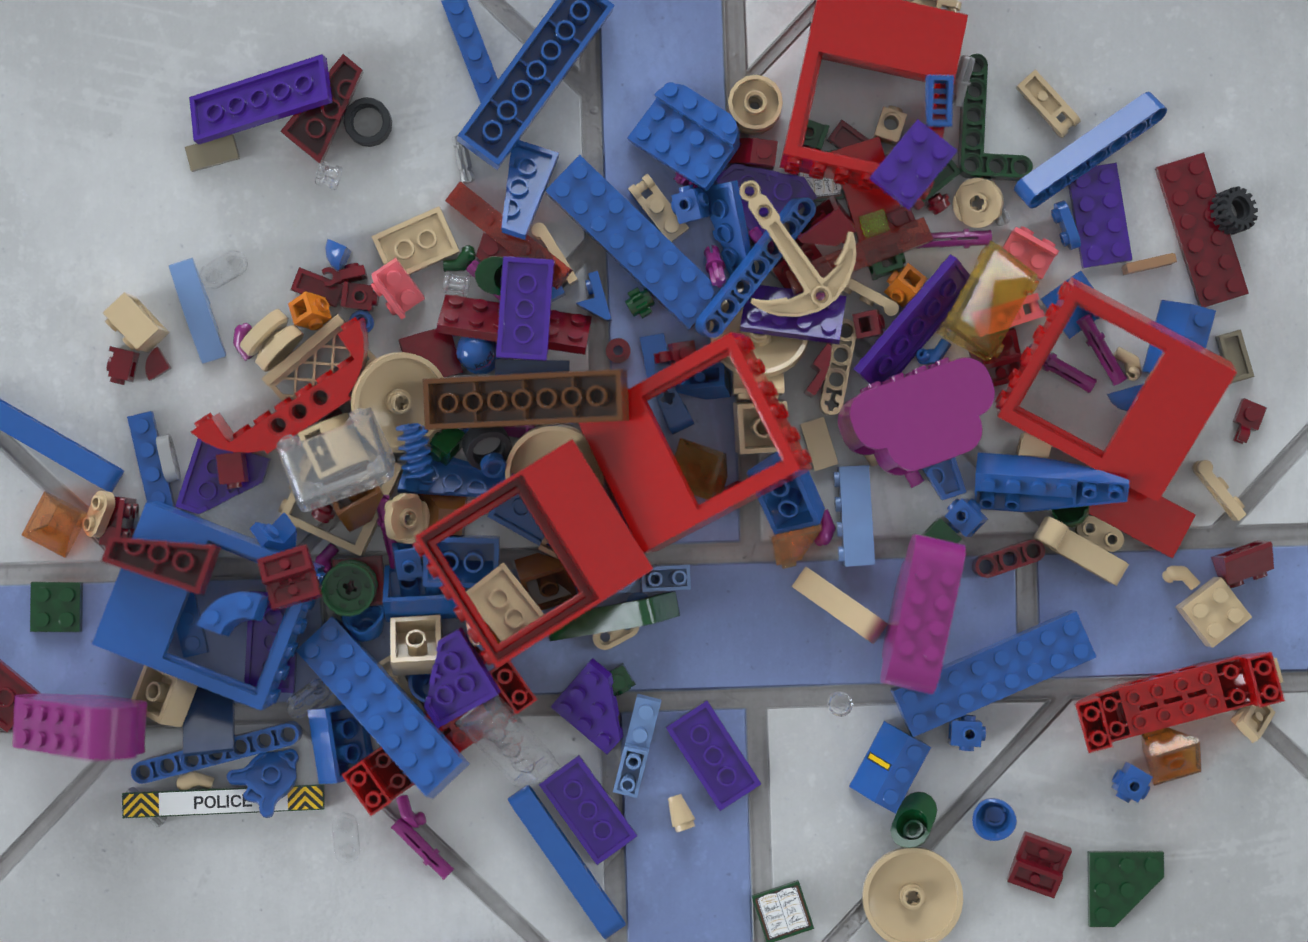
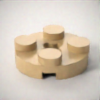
M984 178L969 179L959 186L960 188L954 195V213L961 222L970 227L982 228L989 226L1002 215L1004 206L1003 195L1000 188L991 180ZM977 195L980 199H984L981 210L972 205V202L976 201L975 196Z
M402 493L386 502L384 507L386 535L389 539L399 543L412 544L416 542L414 536L428 528L429 509L427 504L418 498L420 496ZM405 515H409L410 519L405 523Z

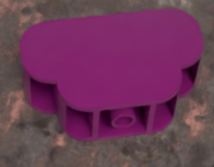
M948 357L928 367L925 365L913 369L912 372L905 374V377L901 373L883 381V385L878 381L860 389V394L847 401L840 409L838 427L844 443L851 451L864 456L874 454L878 465L885 472L896 476L907 475L962 455L977 446L982 436V423L979 416L988 411L994 401V385L988 370L979 361L972 358H959L950 361Z
M919 534L912 535L905 560L898 574L884 637L881 683L927 694L935 692L942 669L966 552L965 545Z
M89 694L15 695L12 747L85 760L137 758L138 754L145 753L146 709L148 702L130 698Z

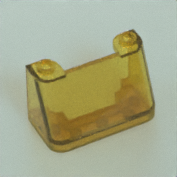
M991 240L982 248L977 258L978 261L975 263L974 269L953 307L949 310L945 321L941 323L936 332L987 362L993 356L999 357L1005 346L1002 344V341L1028 293L1033 294L1039 284V281L1036 280L1038 274Z

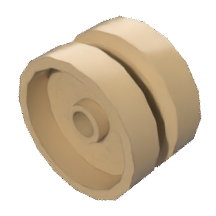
M760 75L746 76L737 81L731 89L727 111L733 116L739 131L749 135L764 134L772 129L779 120L783 105L782 93L776 83L768 77ZM757 103L759 109H752L750 104Z
M280 309L273 310L260 320L240 343V347L247 355L253 356L258 354L255 363L265 372L271 370L284 360L296 348L304 336V333L296 325L287 326L289 318Z

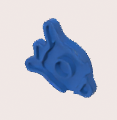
M294 749L260 753L246 767L229 771L227 773V780L231 785H246L248 788L243 794L244 799L258 804L262 817L270 818L274 814L277 802L285 797L296 783V766L299 761L298 753Z

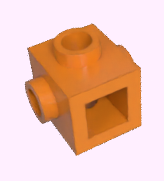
M907 263L900 272L895 270L886 280L889 285L884 293L903 308L920 291V288L928 278L911 264Z
M305 291L288 303L293 323L296 326L318 330L323 327V324L332 319L326 297Z

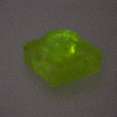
M884 209L858 217L866 241L891 233Z

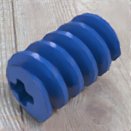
M419 423L397 426L396 430L403 431L404 433L398 436L397 440L405 441V444L399 446L398 449L406 451V454L400 456V460L408 461L407 464L401 466V469L409 471L408 474L402 477L419 478L432 473L433 466L429 465L432 462V457L427 455L431 452V447L426 445L429 443V437L425 436L428 430H425V426Z

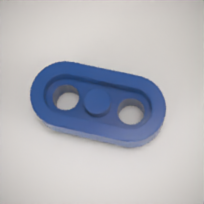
M1065 200L1054 203L1051 215L1055 224L1059 223L1062 233H1059L1062 245L1064 247L1068 246L1070 250L1081 247L1080 236L1068 204Z

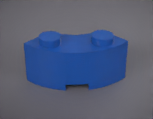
M236 592L223 596L204 611L197 626L220 635L230 636L233 629L242 622L250 620L262 621L269 604V597L253 592Z

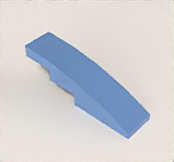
M193 257L170 264L169 269L202 364L225 357L227 353L218 333V326L210 308V300Z

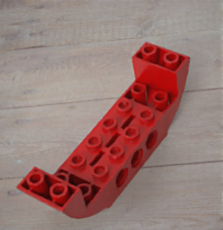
M354 317L340 326L343 331L338 336L351 353V356L336 365L339 370L333 373L330 369L315 379L318 382L316 385L312 386L309 383L295 393L297 396L295 399L292 400L290 396L274 406L276 410L274 413L268 410L253 420L255 425L252 427L246 424L233 433L220 412L215 416L210 412L194 423L197 428L192 430L191 433L203 442L218 449L244 453L264 450L268 454L350 400L354 385L367 363L369 341L364 317L360 320ZM318 390H322L327 394V401L319 398ZM298 404H301L306 408V414H302L298 411ZM277 418L285 421V428L278 425Z
M1259 652L1204 661L1114 685L1082 698L1075 703L1087 751L1092 753L1113 747L1112 742L1250 705L1261 708L1284 702L1285 699L1272 652Z
M510 660L489 671L501 691L497 696L438 728L459 752H462L507 719L520 713L537 701V698ZM382 747L376 749L342 774L370 817L415 785Z

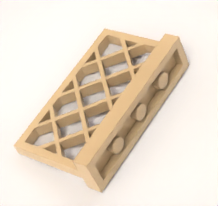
M339 313L262 377L265 384L282 401L289 396L293 399L297 397L295 395L297 392V380L310 381L312 386L315 385V382H317L315 380L316 364L330 365L332 371L334 366L339 364L334 363L335 348H347L346 346L335 345L336 335L342 330L340 326L346 323ZM333 338L332 345H326ZM321 347L332 348L331 362L316 361L317 351ZM370 350L368 351L370 359L367 360L366 366L377 359ZM314 354V360L307 361ZM302 363L313 364L312 378L298 377V367ZM295 370V377H288ZM284 379L294 380L293 394H283L276 385ZM326 395L325 397H320V396H319V398H320L321 400H324V401H327V400H328V396H327V395Z

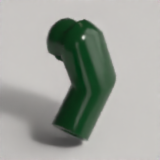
M465 245L456 259L443 260L444 272L465 271L476 258L474 247Z

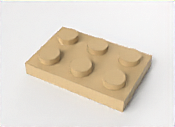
M440 206L371 236L383 264L385 265L394 258H397L409 275L460 253Z
M504 562L466 591L482 618L501 642L545 615Z

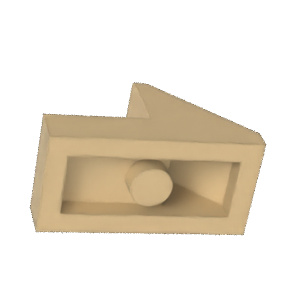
M1250 705L1240 709L1231 718V721L1244 736L1254 743L1261 738L1276 712L1270 705L1261 708Z

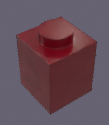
M233 452L216 455L219 485H227V489L241 488L243 482H249L246 453Z

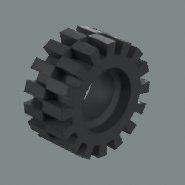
M1237 186L1217 193L1211 201L1214 203L1210 205V210H1214L1211 213V218H1216L1213 223L1215 226L1219 224L1218 230L1224 231V234L1234 235L1248 230L1255 225L1254 221L1257 220L1258 216L1254 215V213L1258 212V208H1254L1253 205L1257 203L1255 200L1251 201L1250 198L1253 195L1251 193L1246 194L1247 189L1245 188L1241 189V187ZM1231 204L1236 210L1237 217L1232 212Z

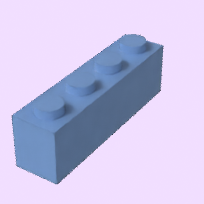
M869 465L837 467V472H833L834 487H838L839 497H835V511L840 512V522H836L837 537L842 539V546L838 547V560L843 561V566L845 567L875 565Z

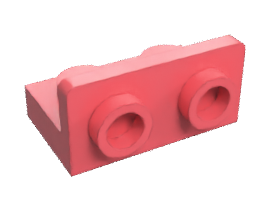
M1023 226L1020 228L1015 227L1012 229L998 256L1035 277L1043 279L1054 257L1058 255L1059 250L1055 249L1056 245L1045 238L1039 240L1034 237V232Z
M394 258L371 274L374 282L371 284L373 290L379 297L381 295L385 297L388 301L385 303L388 310L393 316L397 314L401 320L406 317V311L425 299L423 293L397 258Z

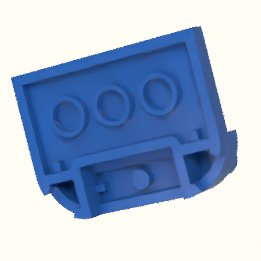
M668 82L654 94L656 97L655 101L627 139L707 192L740 146L738 125L731 114L685 85Z

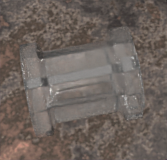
M446 271L442 293L450 291L467 297L471 276L463 277Z

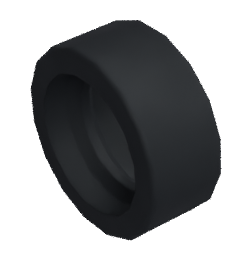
M364 97L357 99L348 106L344 113L343 123L346 132L354 142L361 146L373 147L379 145L388 138L392 131L390 112L382 102L375 98ZM364 108L377 110L383 120L380 131L370 137L359 134L353 124L356 113Z
M503 427L470 428L466 432L462 440V448L467 461L472 467L482 470L480 463L487 454H475L473 450L480 441L490 437L500 439L498 447L490 453H499L504 457L505 462L507 461L512 445Z

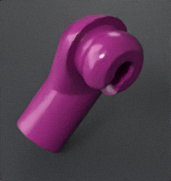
M756 226L748 232V235L756 244L763 233ZM770 241L767 245V251L769 252V254H771L774 251V244L772 243V241Z
M248 323L236 326L233 338V345L244 361L253 357L247 355L240 347V343L252 329Z
M828 509L824 511L821 520L822 527L819 533L815 534L813 538L817 546H827L831 542L836 530Z
M331 542L315 559L316 563L325 566L323 572L326 575L332 568L331 559L340 551Z
M408 795L396 798L403 820L413 828H419L420 825L426 824L427 821L423 812L415 814L412 811Z

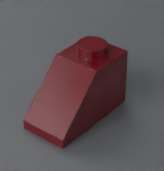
M740 138V146L729 161V165L736 163L753 168L774 170L778 141Z

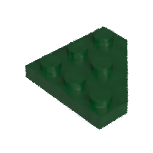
M1087 851L1088 926L1115 927L1164 878V852Z

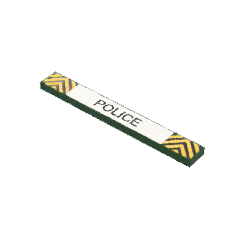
M324 784L294 785L293 789L277 802L274 812L324 810ZM248 787L122 793L123 818L259 813L260 810L258 804L244 799L243 794Z

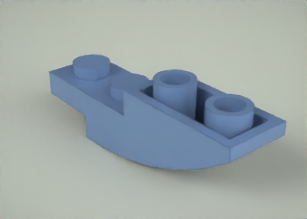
M690 565L652 566L653 570L616 593L690 590Z
M637 694L616 776L614 793L637 798L661 699Z

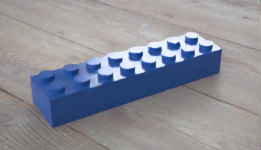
M556 0L460 131L457 141L498 170L608 19L615 5L608 0Z
M581 155L545 190L546 195L643 288L647 289L688 331L695 325L697 318L720 288L713 286L711 280Z
M1070 610L942 666L939 681L933 694L897 686L890 690L909 734L915 737L1090 661L1097 656L1077 611Z
M332 616L296 650L426 797L434 799L470 764L360 641H357L337 618Z

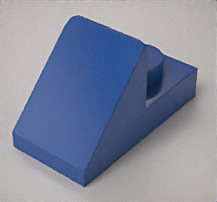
M598 271L588 273L590 280L585 281L589 295L594 294L595 297L577 302L576 305L606 322L612 321Z
M283 513L272 525L255 522L250 528L262 547L279 551L296 547L297 529L286 513Z

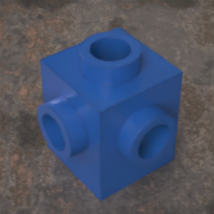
M692 184L678 188L679 193L671 195L672 211L677 215L679 224L710 216L708 210L709 199L702 188L694 189Z
M957 498L948 506L949 512L945 515L949 520L947 524L956 533L961 532L965 537H972L988 520L981 512V505L972 498L970 500L968 498H961L960 500Z
M975 715L961 716V719H954L949 722L948 744L959 746V750L974 751V747H981V741L986 739V727L982 726L980 720H976ZM970 730V733L965 736V732Z
M1126 762L1121 770L1118 769L1114 774L1112 788L1118 791L1116 796L1129 803L1132 799L1139 803L1140 799H1145L1149 793L1150 786L1148 785L1153 777Z

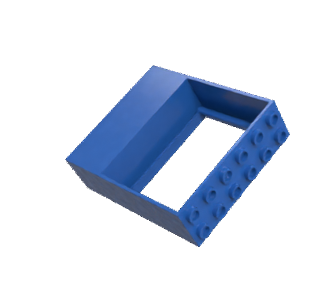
M159 501L146 502L133 535V539L217 545L222 550L258 563L257 559L282 552L262 547L257 539ZM313 562L321 587L326 573L323 572L325 566ZM123 568L120 569L92 645L260 711L269 706L271 707L272 703H277L281 694V690L278 687L281 680L285 681L290 670V666H287L290 657H294L296 654V650L299 647V643L296 642L299 633H304L308 623L305 617L308 610L312 611L317 598L287 607L258 684L254 687L167 653L190 591Z

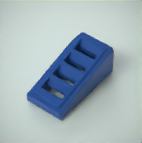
M926 75L927 127H952L954 75ZM934 84H945V89H934ZM933 94H945V99H933ZM933 104H946V109H933ZM933 114H946V119H933Z

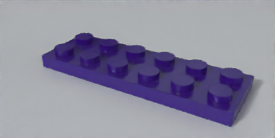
M321 54L189 97L194 142L200 145L332 103L327 58Z
M950 254L941 263L931 278L925 282L920 291L909 301L904 310L892 321L887 330L876 340L871 349L855 366L854 370L868 385L878 381L883 385V381L901 374L916 356L917 351L928 342L976 284L975 280L956 257Z

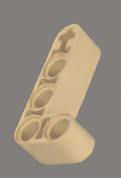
M843 318L842 325H847L851 328V336L848 338L841 336L840 344L830 343L832 346L831 360L823 381L819 401L821 412L827 416L839 413L844 403L856 341L854 322L849 319ZM835 350H844L847 354L846 361H836L834 358ZM833 373L839 374L842 378V383L838 387L832 386L829 382V377ZM827 389L832 392L840 391V395H834L833 402L837 404V407L832 408L831 411L825 405V401H829L831 398V393H826Z
M1044 517L1033 536L1034 540L1040 541L1047 548L1115 586L1118 585L1129 566L1127 562L1069 530L1068 526L1052 517Z
M806 566L791 586L872 644L877 641L888 625L880 617Z

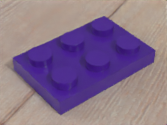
M917 119L869 179L906 209L910 210L958 150Z

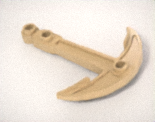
M754 181L744 182L739 189L741 198L748 201V208L760 226L767 230L803 288L801 294L787 299V297L773 300L752 298L750 303L767 313L790 317H800L815 313L829 306L838 298L849 283L855 266L856 242L853 232L847 233L844 247L834 263L836 267L822 278L780 222L779 214L766 195L760 194L759 185ZM750 186L754 189L752 196L745 194L746 187ZM765 207L768 210L766 217L760 216V208ZM818 291L824 292L825 297L823 300L819 301L816 299Z

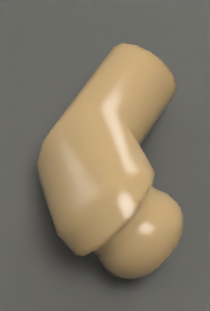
M1119 346L1114 353L1115 359L1124 363L1125 373L1130 381L1138 380L1142 375L1140 359Z
M1169 566L1162 573V577L1167 583H1172L1174 580L1183 581L1190 590L1195 589L1200 584V581L1185 566Z
M191 771L178 777L176 786L179 790H189L196 786L210 789L214 777Z

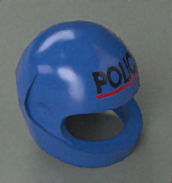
M461 337L457 343V359L467 370L474 374L484 375L490 373L495 369V359H500L496 357L497 344L494 341Z

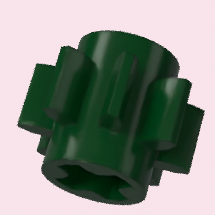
M636 287L628 292L630 298L625 303L633 317L640 314L643 319L652 313L650 307L654 306L655 303L647 289L640 292L639 288Z

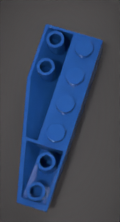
M979 452L977 454L974 500L985 510L1033 512L1128 501L1129 480L1101 470L1033 456Z

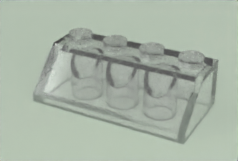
M499 695L473 708L455 722L515 787L542 783L560 768L553 753Z

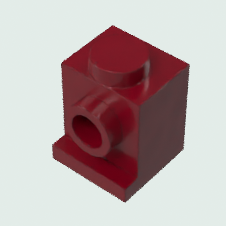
M343 282L342 308L374 311V306L379 304V296L371 285ZM358 292L364 293V298L361 301L356 300Z
M875 309L852 314L857 339H865L883 334L885 320L883 315L879 313V310Z
M110 346L109 351L113 352V357H109L106 367L107 371H109L108 376L111 377L110 382L125 385V381L133 382L140 353Z

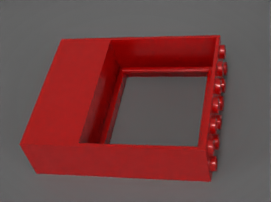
M816 0L779 168H783L785 172L790 174L806 173L813 179H833L834 183L840 185L855 184L862 190H872V188L882 190L869 179L880 163L803 147L821 61L827 60L922 82L926 81V75H954L955 82L968 15L904 0ZM935 84L934 89H945V84ZM933 94V99H945V94ZM933 104V109H946V104ZM933 114V119H946V114ZM929 127L943 138L945 127ZM934 181L917 201H921V199L925 200L927 198L929 192L933 187Z
M1071 277L1069 282L1064 281L1057 293L1059 295L1057 303H1051L1047 309L1044 325H1038L1032 336L1034 340L1031 348L1027 346L1020 357V360H1022L1018 369L1014 368L1007 380L1009 382L1006 391L1002 389L995 400V403H997L995 406L997 408V417L1096 470L1128 479L1130 488L1159 502L1237 371L1229 360ZM1077 306L1163 351L1104 451L1020 407L1021 402Z
M730 332L629 388V421L578 423L643 553L659 551L812 470L810 465L812 462L811 456L806 449H802L799 443L801 439L800 434L794 426L791 427L787 419L789 413L784 404L779 403L776 397L778 391L772 381L768 382L764 374L767 372L766 367L760 358H756L753 352L755 345L749 336L746 337L745 334ZM730 356L782 461L698 504L651 410L648 400Z
M573 439L415 535L414 539L416 542L413 543L419 556L425 555L428 559L429 564L426 567L434 579L439 577L443 586L439 588L447 600L452 598L457 607L453 610L460 622L466 620L470 627L467 633L474 644L478 642L484 649L480 652L487 665L493 664L496 668L653 570V567ZM518 494L579 593L498 644L437 544Z

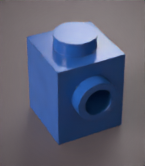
M391 543L397 579L413 581L417 577H422L421 559L413 543Z

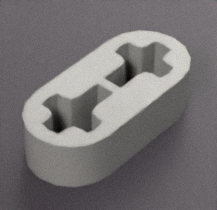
M166 434L156 437V445L166 482L180 480L181 473L171 435Z

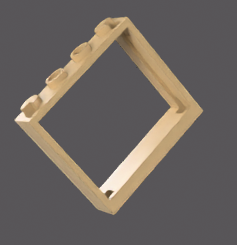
M365 448L370 459L390 468L381 489L384 495H389L391 498L403 472L401 469L403 465ZM305 453L299 465L302 470L298 477L294 476L289 486V489L292 491L288 499L284 498L278 512L281 515L286 513L294 526L352 553L364 556L378 526L377 510L372 521L363 526L355 544L291 515L313 468L308 454Z

